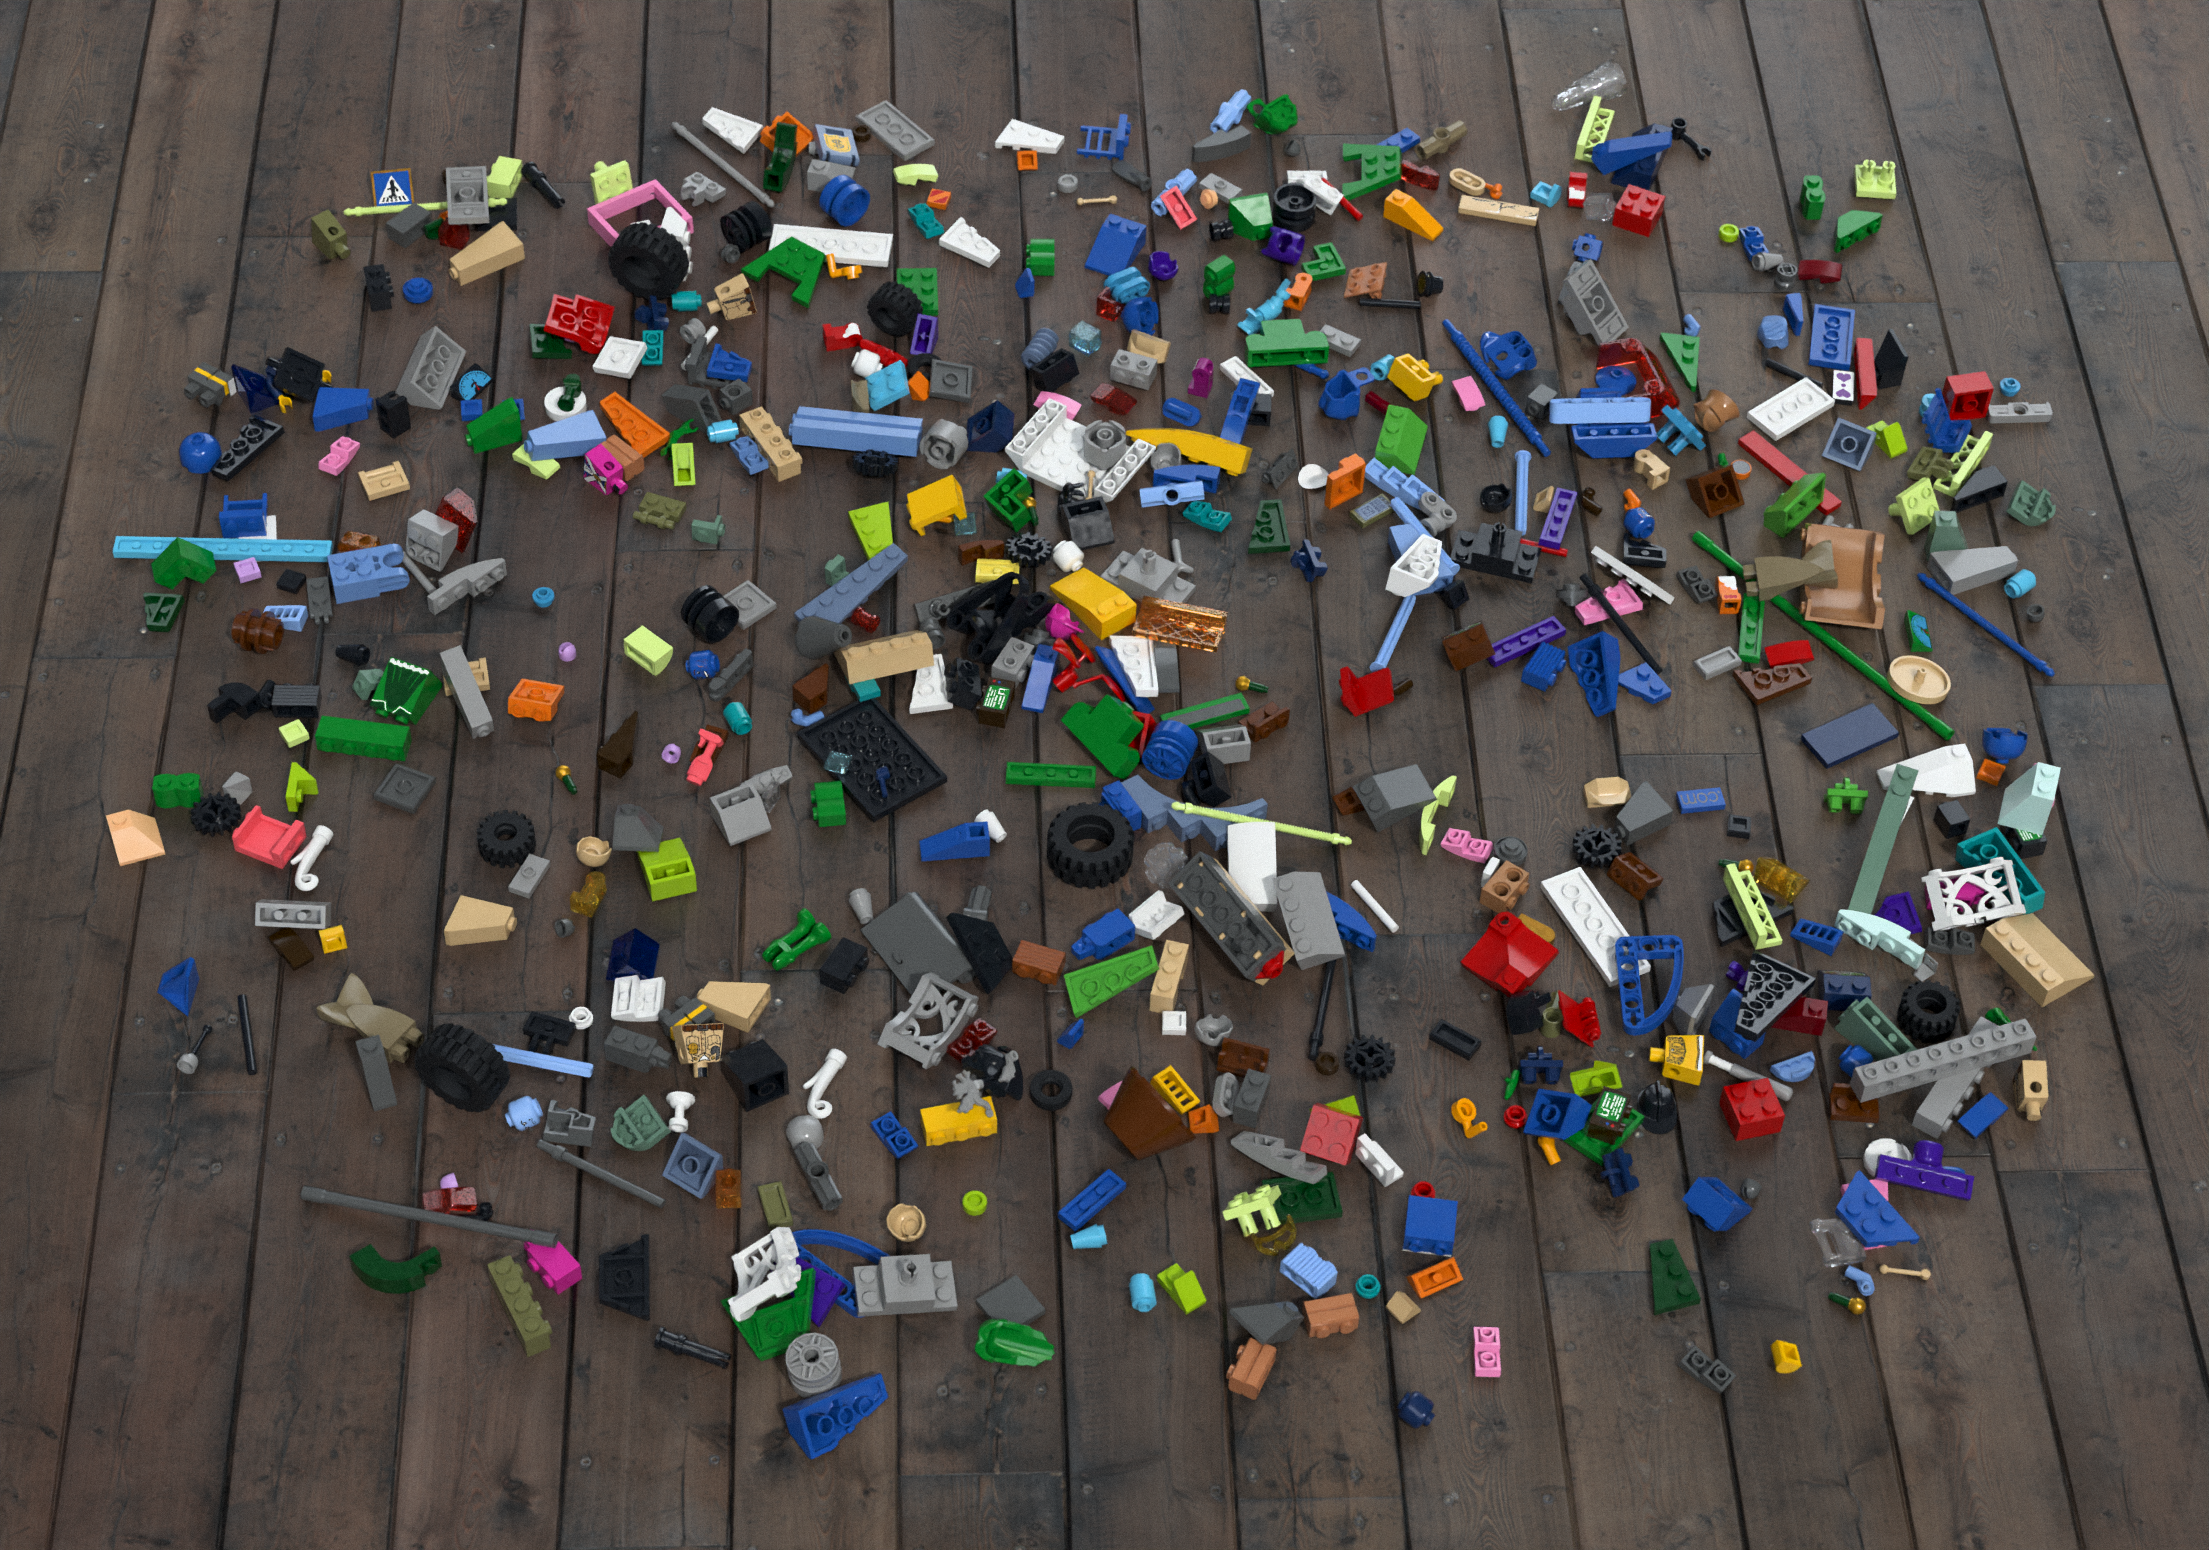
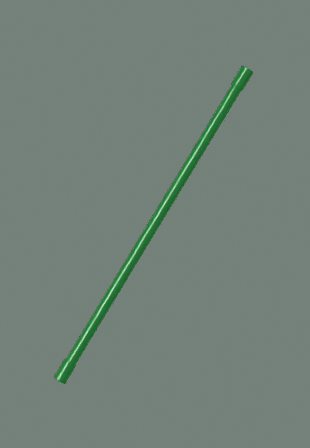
M1697 531L1693 535L1692 541L1706 552H1709L1744 580L1743 565L1718 547L1713 540L1701 531ZM1755 578V579H1747V580H1744V581H1746V582H1752V581H1756V578ZM1780 594L1770 600L1930 726L1944 740L1948 741L1951 739L1955 730L1941 719L1936 718L1920 704L1899 695L1890 686L1887 678L1817 623L1804 620L1803 615L1799 613V609Z

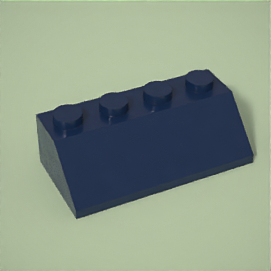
M1654 123L1634 132L1632 137L1669 131L1672 133L1673 128ZM1668 148L1617 169L1611 184L1626 188L1630 184L1650 191Z

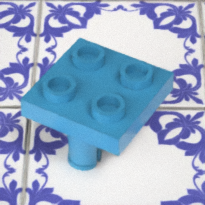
M1666 405L1661 410L1669 419L1656 433L1657 437L1665 443L1677 430L1681 431L1680 435L1667 446L1675 456L1689 443H1693L1700 451L1706 446L1701 440L1704 436L1676 407L1672 410Z

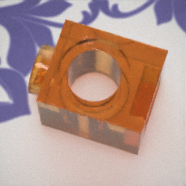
M716 1170L717 1208H741V1170Z

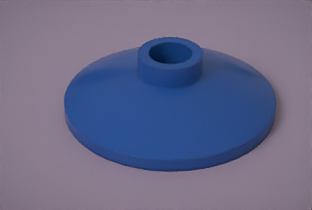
M1611 365L1603 367L1597 372L1595 382L1598 388L1621 387L1622 396L1634 390L1636 377L1625 367Z

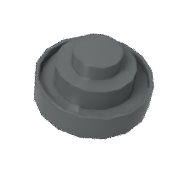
M1578 583L1563 584V589L1556 590V597L1561 598V602H1566V606H1576L1579 602L1583 601L1584 597H1588V589L1581 588V584Z
M1032 629V633H1024L1023 641L1034 645L1036 652L1038 644L1053 647L1056 638L1049 636V631Z
M1507 836L1496 842L1494 857L1500 859V864L1503 865L1507 860L1519 866L1526 861L1528 849L1521 839Z

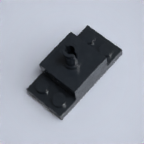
M1500 522L1494 525L1481 523L1478 534L1458 530L1450 558L1455 564H1459L1460 568L1532 584L1542 548L1521 544L1522 531L1508 529L1504 523L1499 527Z

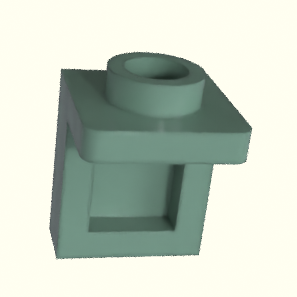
M717 515L715 523L694 519L691 525L692 540L717 544L720 536L723 537L726 526L723 524L722 516Z
M839 554L825 565L826 583L831 587L850 574L846 571L845 558Z
M381 669L359 670L352 689L362 700H367L371 690L377 689L384 672Z

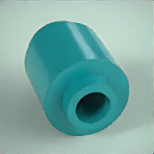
M677 291L676 294H672L673 310H678V312L698 311V307H702L701 294L697 295V291Z
M732 702L726 706L723 716L732 731L738 735L748 733L752 729V719L743 704Z

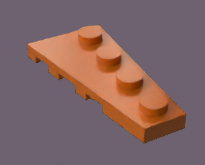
M613 392L599 402L600 409L625 442L644 458L669 441L670 433L618 393Z

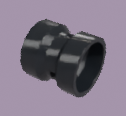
M1230 219L1223 220L1220 223L1217 221L1209 223V233L1213 242L1220 241L1221 238H1233L1234 231Z
M1209 294V314H1216L1217 312L1230 314V294H1223L1222 296Z

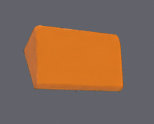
M1454 1257L1447 1258L1406 1277L1420 1299L1463 1280Z

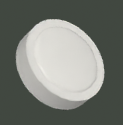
M563 386L551 390L544 399L545 412L554 421L586 412L587 409L586 397L581 391V395L574 398L575 405L572 411L566 412L561 410L557 403L560 396L564 395Z

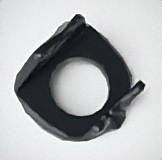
M1068 482L1063 486L1057 507L1060 514L1063 504L1079 501L1072 498V495L1084 496L1081 490L1075 489L1083 487V482L1076 484Z

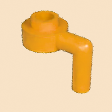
M834 253L826 255L831 278L847 276V280L859 278V274L862 273L861 265L836 269Z
M1462 1098L1453 1103L1451 1107L1452 1115L1457 1122L1462 1124L1467 1138H1473L1487 1130V1124L1483 1121L1472 1126L1471 1120L1476 1116V1108L1472 1101Z

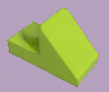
M1882 420L1866 427V429L1877 433L1875 444L1888 457L1894 458L1907 452L1908 448L1899 422L1888 426Z
M693 443L672 444L674 486L695 485Z
M292 762L286 802L288 812H298L299 803L303 802V794L317 795L319 792L316 780L297 762Z
M1597 1060L1594 1061L1593 1068L1570 1073L1574 1092L1580 1097L1600 1093L1603 1086L1612 1089L1622 1088L1623 1086L1617 1065Z
M1176 1263L1157 1275L1158 1283L1186 1315L1206 1303V1298L1192 1270L1185 1273Z

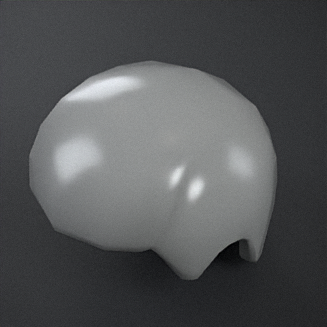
M1172 443L1159 444L1157 450L1150 457L1152 470L1181 465L1180 449Z
M1209 1014L1204 1019H1199L1194 1029L1197 1039L1207 1046L1219 1047L1222 1046L1224 1037H1230L1233 1025L1232 1021L1224 1015L1215 1019Z
M810 1115L797 1116L787 1125V1139L794 1150L799 1144L804 1142L813 1143L816 1149L822 1145L824 1133L818 1119Z

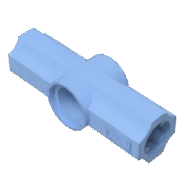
M1246 90L1236 91L1229 102L1222 103L1218 116L1210 125V130L1213 133L1221 129L1227 133L1233 124L1240 122L1243 111L1251 102V96Z
M1189 169L1182 170L1175 179L1166 182L1165 189L1160 195L1176 185L1181 194L1184 195L1196 183L1197 177ZM1159 195L1151 203V209H1153L1155 214L1162 216L1169 210Z
M1203 481L1179 484L1169 483L1164 486L1141 488L1142 507L1165 504L1176 505L1180 502L1205 499ZM1171 489L1176 490L1178 496L1176 498H1169L1166 495L1167 491Z

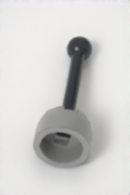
M210 1025L203 1027V1033L193 1051L189 1054H183L178 1060L177 1067L182 1072L187 1074L195 1072L198 1066V1058L195 1055L207 1034L212 1032Z

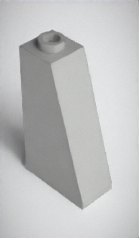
M2007 546L1938 551L1930 553L1927 569L1940 586L1955 595L2014 575L2018 559Z
M461 645L441 652L440 660L443 676L473 739L487 736L490 732L494 731L493 720Z

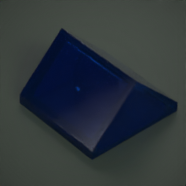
M235 364L231 366L236 390L250 414L279 404V400H276L267 388L265 375Z
M636 928L613 940L606 980L615 981V978L638 975L640 980L654 978L660 944Z

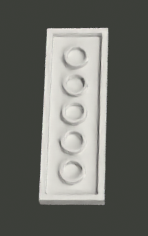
M774 224L769 251L792 236L825 253L824 262H827V254L834 253L835 263L888 267L893 234Z
M1578 867L1542 881L1540 888L1609 987L1617 985L1615 943L1617 939L1629 936V934L1582 868ZM1624 946L1623 948L1625 956L1628 955V949L1626 946ZM1638 960L1639 974L1642 975L1650 972L1651 965L1648 961ZM1627 963L1621 966L1624 970H1632L1634 968L1631 964Z

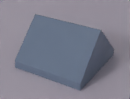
M1838 417L1822 456L1861 471L1872 454L1877 433Z
M682 1132L662 1176L702 1199L724 1175L723 1157L718 1152Z

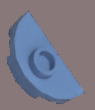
M1810 1051L1771 1065L1770 1071L1783 1081H1803L1812 1073L1815 1057L1813 1052Z

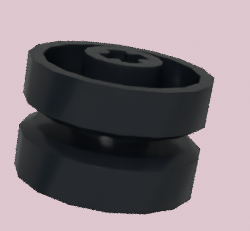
M1288 183L1278 187L1274 192L1272 220L1274 224L1279 228L1296 233L1311 228L1315 220L1316 194L1305 188L1301 183Z

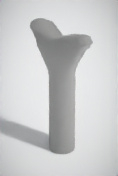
M1172 540L1174 563L1178 565V573L1181 571L1193 573L1194 569L1182 561L1179 540Z

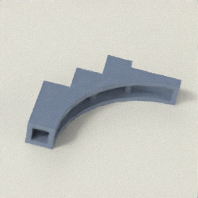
M1139 775L1121 782L1142 810L1141 826L1147 833L1159 830L1167 824L1180 842L1193 839L1198 834H1201L1214 851L1227 848V826L1238 823L1210 818L1204 815L1185 814L1181 810L1176 811L1171 807V804L1178 801L1161 794L1149 786ZM1261 798L1244 805L1210 808V810H1221L1224 813L1230 812L1264 820L1267 817L1268 804Z

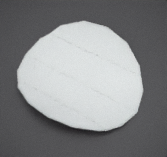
M1308 464L1299 472V485L1306 489L1323 487L1327 484V475L1329 474L1318 465Z

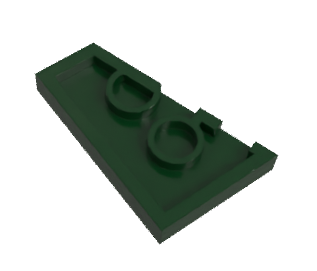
M1673 1238L1650 1244L1649 1260L1650 1273L1652 1275L1654 1315L1700 1304L1701 1298Z

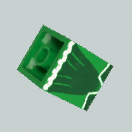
M390 657L370 706L375 710V714L387 719L390 716L395 718V721L400 724L407 725L411 723L416 725L442 688L443 683L431 670Z

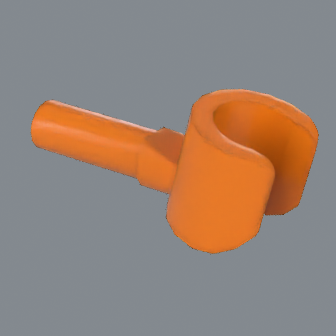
M1485 183V188L1490 190L1491 197L1499 199L1502 195V185L1497 183L1493 186Z

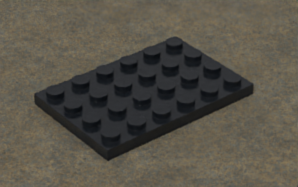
M875 698L862 702L857 700L797 732V738L836 781L842 782V788L873 823L947 783V775ZM884 766L888 768L890 773V779L885 780L888 794L886 798L882 797L880 784L875 778L876 770Z

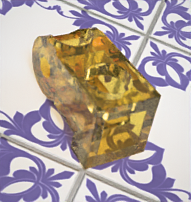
M598 871L589 873L586 876V883L580 893L573 891L570 896L571 911L592 918L607 892L606 878L603 873Z

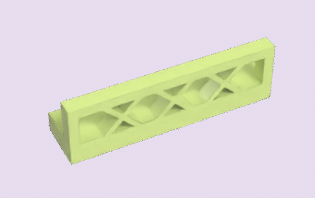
M1593 97L1577 142L1575 159L1594 163L1592 155L1585 154V152L1593 151L1594 146L1606 140L1615 111L1600 108L1601 97ZM1598 114L1608 116V118L1601 120ZM1601 126L1603 130L1597 132L1594 129L1596 127ZM1596 138L1599 142L1593 144L1590 140Z
M1985 431L1980 439L1968 435L1960 452H1955L1950 459L1954 464L1952 469L1959 468L1957 474H1952L1951 471H1948V477L1937 479L1933 489L1955 497L1988 451L1993 434ZM1967 444L1975 445L1974 449L1969 450ZM1967 456L1968 458L1965 462H1961L1959 457ZM1950 481L1951 486L1947 487L1941 483Z
M1735 863L1726 865L1723 881L1755 950L1781 945L1783 940L1750 870L1739 872ZM1746 878L1748 882L1747 888L1742 879ZM1751 897L1754 898V899H1756V904H1755V906H1754V903H1753ZM1759 915L1764 917L1765 921L1763 923ZM1768 933L1772 934L1773 939L1766 940Z

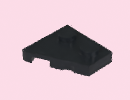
M1624 533L1623 564L1650 566L1652 568L1666 567V548L1653 545L1643 539L1639 543L1630 539L1631 534Z

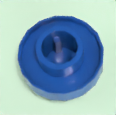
M424 278L410 279L403 285V295L407 301L412 303L426 302L433 296L432 283Z

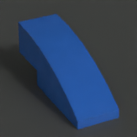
M1178 465L1154 470L1153 487L1164 486L1169 483L1179 484L1203 481L1204 491L1216 493L1220 482L1221 467Z

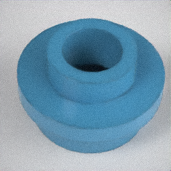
M2004 378L2000 382L2001 393L2009 397L2016 395L2021 387L2020 383L2014 378Z
M547 587L538 588L533 592V601L539 607H548L554 600V592Z

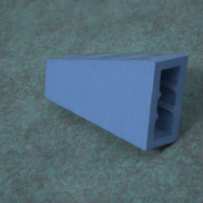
M590 410L528 431L527 440L524 441V450L529 454L531 461L584 456L591 449L606 441V436L594 411Z
M1411 524L1389 527L1388 543L1396 562L1420 537ZM1440 559L1437 579L1430 587L1412 595L1416 596L1443 591V589L1452 584V571Z

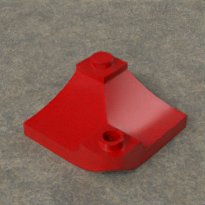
M554 294L543 331L576 341L580 344L581 350L590 354H598L602 351L615 307L577 294L574 300Z
M1501 912L1489 923L1485 934L1460 963L1462 967L1494 990H1500L1510 998L1514 993L1522 992L1527 986L1531 987L1559 954V950L1527 928L1512 913ZM1503 920H1508V921H1509V922H1508L1507 924H1505V925L1501 924V922H1502Z

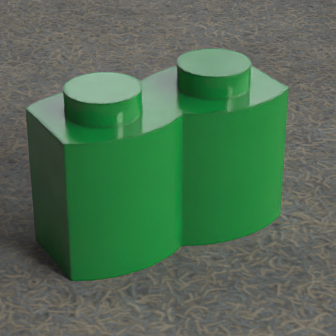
M1805 175L1800 202L1803 205L1802 214L1808 220H1820L1826 196L1822 190L1823 181L1820 176Z
M1031 238V243L1026 246V256H1030V258L1026 257V268L1031 270L1033 276H1054L1055 239Z
M1222 255L1205 266L1203 293L1207 298H1209V294L1222 296L1234 289L1233 276L1235 274V264L1227 256Z
M184 773L177 776L173 774H159L153 778L152 790L157 807L174 808L180 805L192 808L194 807L193 803H200V797L204 795L200 775Z
M842 782L814 783L815 790H810L811 803H816V807H812L813 820H818L819 827L846 825Z

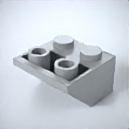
M423 509L408 519L405 553L410 558L440 572L457 545L459 526Z
M1238 724L1196 730L1202 755L1210 752L1223 764L1249 761L1251 742L1246 726Z
M752 782L710 797L711 816L730 846L771 831V825L762 799Z

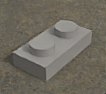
M1325 324L1320 332L1326 335L1329 348L1351 357L1360 346L1361 339Z

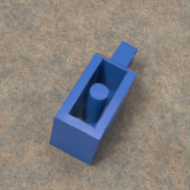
M1117 908L1111 913H1106L1095 923L1088 924L1082 930V937L1071 946V953L1078 960L1091 955L1095 959L1103 960L1135 940V925Z

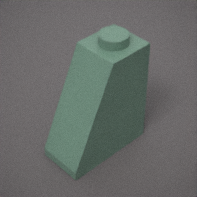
M1934 511L1925 542L1927 561L1932 552L1968 549L1956 512Z

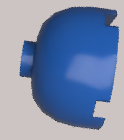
M1137 297L1131 299L1125 305L1121 313V320L1129 333L1134 329L1149 335L1155 333V330L1152 329L1154 324H1158L1159 311L1156 302L1151 301L1153 298Z
M205 432L188 435L183 439L179 448V456L183 468L186 467L189 472L197 474L210 472L213 465L222 455L219 442L215 437Z
M2008 728L1983 729L1982 746L1989 756L1996 758L1995 762L2007 764L2010 759H2016L2023 754L2026 749L2028 734L2017 730V734H2014Z

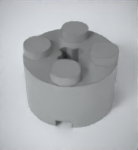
M939 419L922 438L920 451L922 455H926L928 458L927 462L939 469H948L956 465L968 448L967 431L964 427L958 426L953 422Z
M1102 420L1092 422L1085 429L1084 457L1101 470H1108L1111 466L1116 465L1126 453V432L1124 427L1112 420H1109V423H1102Z

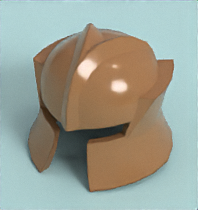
M1711 389L1703 401L1694 404V414L1697 423L1709 432L1718 430L1725 424V421L1728 422L1740 416L1735 402L1719 390Z

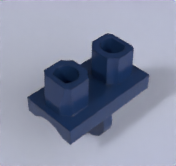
M650 295V304L647 307L641 305L634 312L635 319L642 323H647V330L666 331L669 325V319L665 317L666 304L657 303L656 296Z
M1303 540L1302 548L1293 553L1294 555L1291 557L1290 563L1292 567L1302 570L1307 582H1313L1316 576L1323 577L1328 567L1326 562H1318L1321 557L1320 548L1312 547L1309 540Z
M1537 1046L1536 1053H1528V1060H1520L1517 1070L1521 1073L1523 1084H1536V1073H1545V1084L1556 1085L1559 1082L1560 1072L1563 1068V1060H1552V1053H1544L1543 1046Z
M1618 1148L1602 1156L1606 1170L1600 1173L1601 1179L1609 1180L1614 1198L1625 1195L1639 1187L1638 1178L1635 1175H1630L1629 1167L1633 1163L1631 1154L1624 1153L1623 1148Z

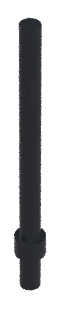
M1587 573L1582 574L1580 580L1587 587L1589 595L1598 601L1642 659L1657 675L1660 674L1662 668L1602 594L1603 590L1598 584L1595 585Z
M1337 959L1326 964L1314 1030L1310 1033L1309 1038L1310 1050L1308 1058L1312 1061H1316L1319 1048L1323 1045L1324 1035L1322 1033Z

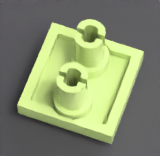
M625 160L609 167L603 161H599L594 166L595 172L590 174L595 205L633 189L629 164Z
M1865 160L1863 165H1855L1856 197L1895 199V163L1890 161L1887 167L1888 161H1885L1882 165L1883 167L1876 166L1873 160H1870L1868 165V160Z
M1923 477L1897 495V503H1892L1888 509L1891 516L1902 517L1907 534L1914 535L1931 523L1934 511L1940 510L1930 478Z
M1267 1184L1255 1189V1193L1248 1195L1247 1192H1242L1233 1197L1234 1200L1228 1202V1206L1223 1211L1225 1220L1237 1217L1244 1237L1259 1232L1251 1212L1260 1210L1266 1230L1271 1229L1272 1226L1273 1228L1279 1226L1281 1222L1273 1206L1276 1199L1281 1195L1278 1185L1270 1187Z

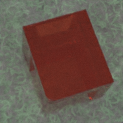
M445 218L438 230L440 245L463 250L470 238L469 224L449 225L448 218Z
M1106 286L1097 297L1096 315L1114 322L1122 313L1124 304L1110 299V287Z

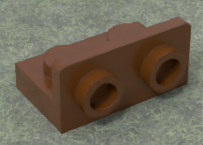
M1272 701L1238 721V724L1246 726L1249 738L1256 743L1261 739L1267 738L1279 728H1284L1289 723L1290 709L1287 706L1280 709Z
M1631 852L1615 857L1607 872L1609 878L1639 901L1643 900L1649 889L1660 886L1664 879Z
M1832 1084L1829 1094L1830 1120L1878 1123V1098L1860 1103L1850 1084Z

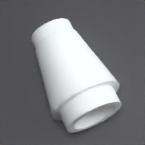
M987 809L982 811L975 818L974 822L987 821L989 837L997 843L1001 842L1007 833L994 812H990Z

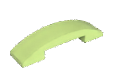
M1452 775L1440 783L1433 791L1437 800L1423 809L1419 844L1421 853L1427 855L1434 838L1435 825L1431 824V821L1439 804L1448 807L1455 791L1456 776Z

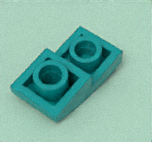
M926 203L917 204L908 209L912 221L926 239L944 233L943 225L935 219L934 211Z
M643 330V342L646 343L647 350L642 357V366L663 365V330Z
M1192 501L1183 511V516L1190 521L1218 532H1222L1232 520L1229 512L1213 510L1211 503Z
M845 676L851 691L856 693L860 702L881 696V690L874 679L849 684Z

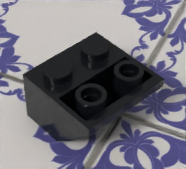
M1102 496L1061 506V524L1068 540L1073 541L1081 551L1114 544L1115 540L1110 515Z

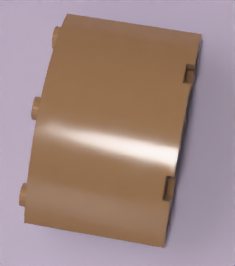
M1805 523V528H1801L1800 541H1803L1801 559L1818 543L1824 540H1831L1834 569L1838 576V588L1826 589L1810 585H1800L1799 613L1803 615L1804 620L1882 629L1885 607L1882 598L1878 597L1881 591V575L1877 574V564L1882 562L1885 537L1882 532Z

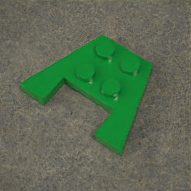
M1343 143L1344 162L1362 159L1361 180L1342 184V194L1348 201L1401 179L1400 146Z
M791 236L743 267L741 272L756 282H759L768 269L800 284L791 295L792 300L809 309L825 261V253Z
M814 1268L801 1272V1278L796 1282L797 1288L793 1290L795 1298L755 1311L750 1318L742 1322H738L731 1315L728 1300L732 1297L720 1300L761 1362L786 1353L788 1346L795 1338L810 1333L816 1277Z

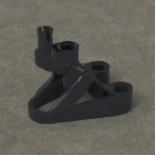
M1009 572L958 603L949 612L947 625L950 629L966 635L975 630L978 635L968 645V657L974 661L989 665L997 659L1011 637L1018 636L1027 627L1034 628L1056 603L1062 606L1064 604L1054 600L1050 594L1040 591L1029 595L1030 585L1028 580L1023 575ZM1014 579H1018L1020 584L1017 596L1011 594ZM996 593L994 610L976 609ZM1001 617L1002 622L1000 625L995 618Z

